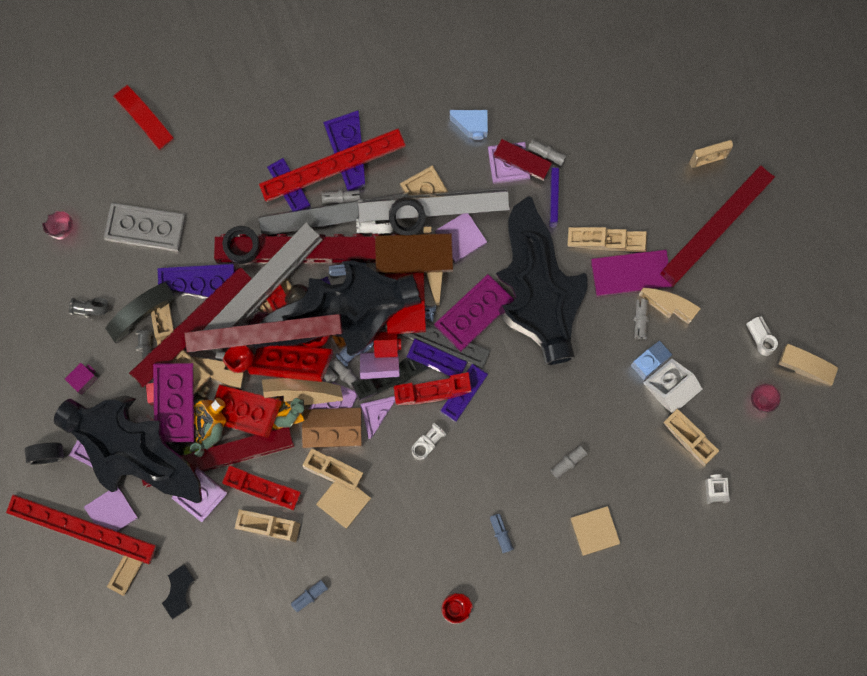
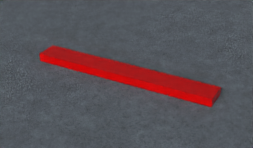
M398 128L262 182L259 186L265 201L269 202L402 149L406 145Z
M13 494L6 511L7 514L146 564H151L157 545Z

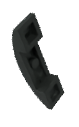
M166 282L161 283L127 304L113 317L105 329L114 343H118L131 333V327L157 307L162 309L175 299L176 296Z
M407 357L399 363V377L360 378L352 382L351 385L360 401L385 392L396 385L425 372L427 367Z

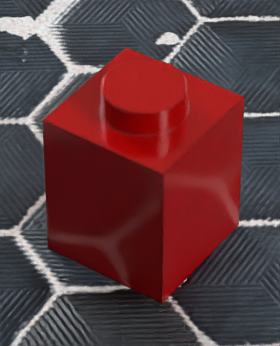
M378 332L374 337L375 358L398 357V350H401V338H397V334L388 335L387 332Z

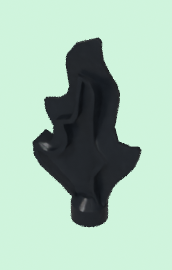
M528 196L513 206L508 218V235L512 251V262L508 268L497 272L496 275L500 281L512 288L515 300L508 305H501L498 311L505 323L511 328L531 337L542 348L546 366L558 365L575 359L571 343L572 324L586 294L588 278L585 273L577 276H566L559 269L550 231L537 212L533 198Z
M353 260L341 261L346 271V279L343 283L330 285L320 279L309 278V290L304 298L275 310L267 315L261 323L341 314L343 333L336 334L335 336L344 338L347 345V355L352 356L363 351L371 343L380 328L391 316L405 307L408 308L422 304L413 274L396 280L381 276L363 263ZM324 336L253 344V347L258 349L268 346H296Z
M126 395L118 396L88 408L73 399H67L59 406L54 416L55 426L67 433H72L84 446L99 483L110 492L117 491L118 482L122 475H133L164 494L182 497L194 503L202 501L201 483L195 470L184 458L164 443L160 434L161 421L148 420L137 423L130 420L129 408L136 398Z

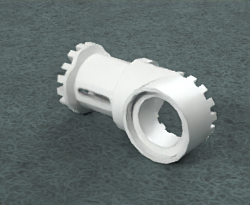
M356 219L357 234L372 233L381 234L382 236L394 234V229L390 223L389 225L388 223L386 225L385 223L376 224V221L359 222Z
M433 423L428 433L422 435L412 446L413 457L417 460L427 458L428 454L435 448V444L441 437H445L446 433ZM417 446H423L426 449V453L423 456L416 455L415 448Z

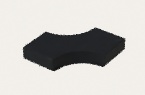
M185 564L167 575L171 587L170 593L166 600L162 602V605L172 620L190 609L187 602V593L195 579Z

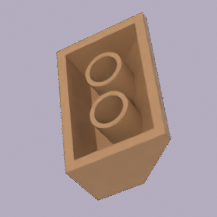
M361 408L307 409L303 411V448L362 446Z

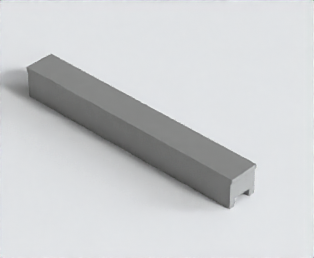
M506 188L357 199L359 222L389 220L391 205L396 200L405 197L417 200L424 209L425 217L510 210ZM409 205L400 207L396 213V219L418 217L417 210Z
M306 222L204 330L241 326L322 241L320 235Z

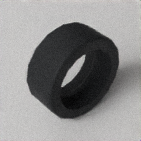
M405 197L396 200L391 205L389 221L397 233L413 235L423 228L425 212L417 200ZM409 205L417 210L418 220L413 226L403 227L397 223L396 213L400 207Z
M233 227L227 231L223 238V250L234 263H249L259 254L260 242L258 236L249 227ZM240 234L249 236L253 243L251 251L242 256L234 254L230 248L231 240Z
M57 442L30 445L25 448L26 463L39 465L61 461L64 459L63 446Z

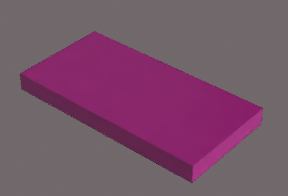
M667 250L591 259L596 297L641 292L643 288H671V284L660 275L668 264Z
M487 274L448 310L434 326L462 352L500 316L498 310L501 305L513 303L515 299Z
M153 364L154 420L161 421L160 434L163 441L194 442V364Z

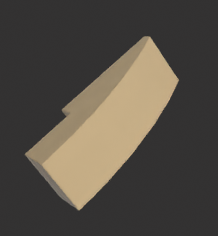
M643 288L639 294L640 297L648 300L652 306L668 318L675 313L688 324L701 309L692 302L667 291Z
M790 344L784 347L778 363L795 370V373L830 386L833 385L838 367L826 360Z
M192 357L211 375L209 379L227 387L243 390L246 377L243 372L239 374L231 372L223 361Z
M678 409L664 421V424L704 467L718 454L719 450L706 438V435Z
M312 448L302 465L304 469L355 491L363 475V472Z
M239 509L234 529L296 543L300 523Z

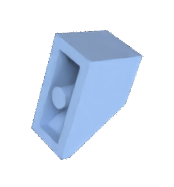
M450 110V120L468 138L474 140L487 138V110Z
M658 341L632 363L631 367L645 380L668 360L672 354Z

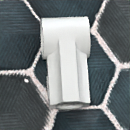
M762 316L752 319L746 325L757 344L758 352L763 356H769L777 348L778 341L772 336ZM763 342L770 343L772 349H766Z

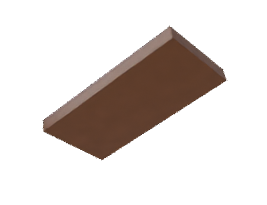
M452 233L375 236L376 272L378 274L453 272Z

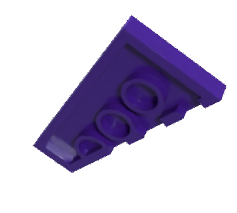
M359 110L323 122L334 154L362 143ZM364 164L341 172L347 191L365 186Z
M234 264L157 268L158 285L166 282L171 290L209 297L235 272Z

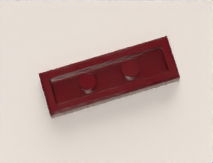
M501 139L493 154V157L544 181L552 165L551 162Z

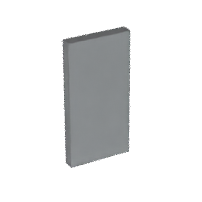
M111 202L104 239L179 252L186 215Z

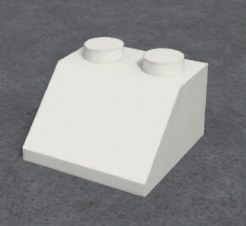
M674 359L669 360L643 382L661 405L672 413L676 409L679 410L702 390L695 375Z

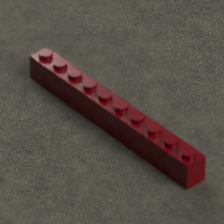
M220 234V237H215L214 260L216 263H234L223 250L222 242L225 234ZM240 234L239 237H234L231 240L230 248L234 254L242 256L251 251L253 243L249 236ZM258 234L260 242L259 254L249 263H268L292 237H288L287 234H277V237H269L268 234ZM319 234L322 241L301 262L342 263L341 261L353 260L360 263H376L375 236L382 235L372 234L371 237H364L362 234H353L352 237H345L343 234H334L333 237H326L324 234Z

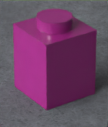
M80 363L65 380L79 394L83 395L98 378L94 375L96 371L89 364L85 366Z

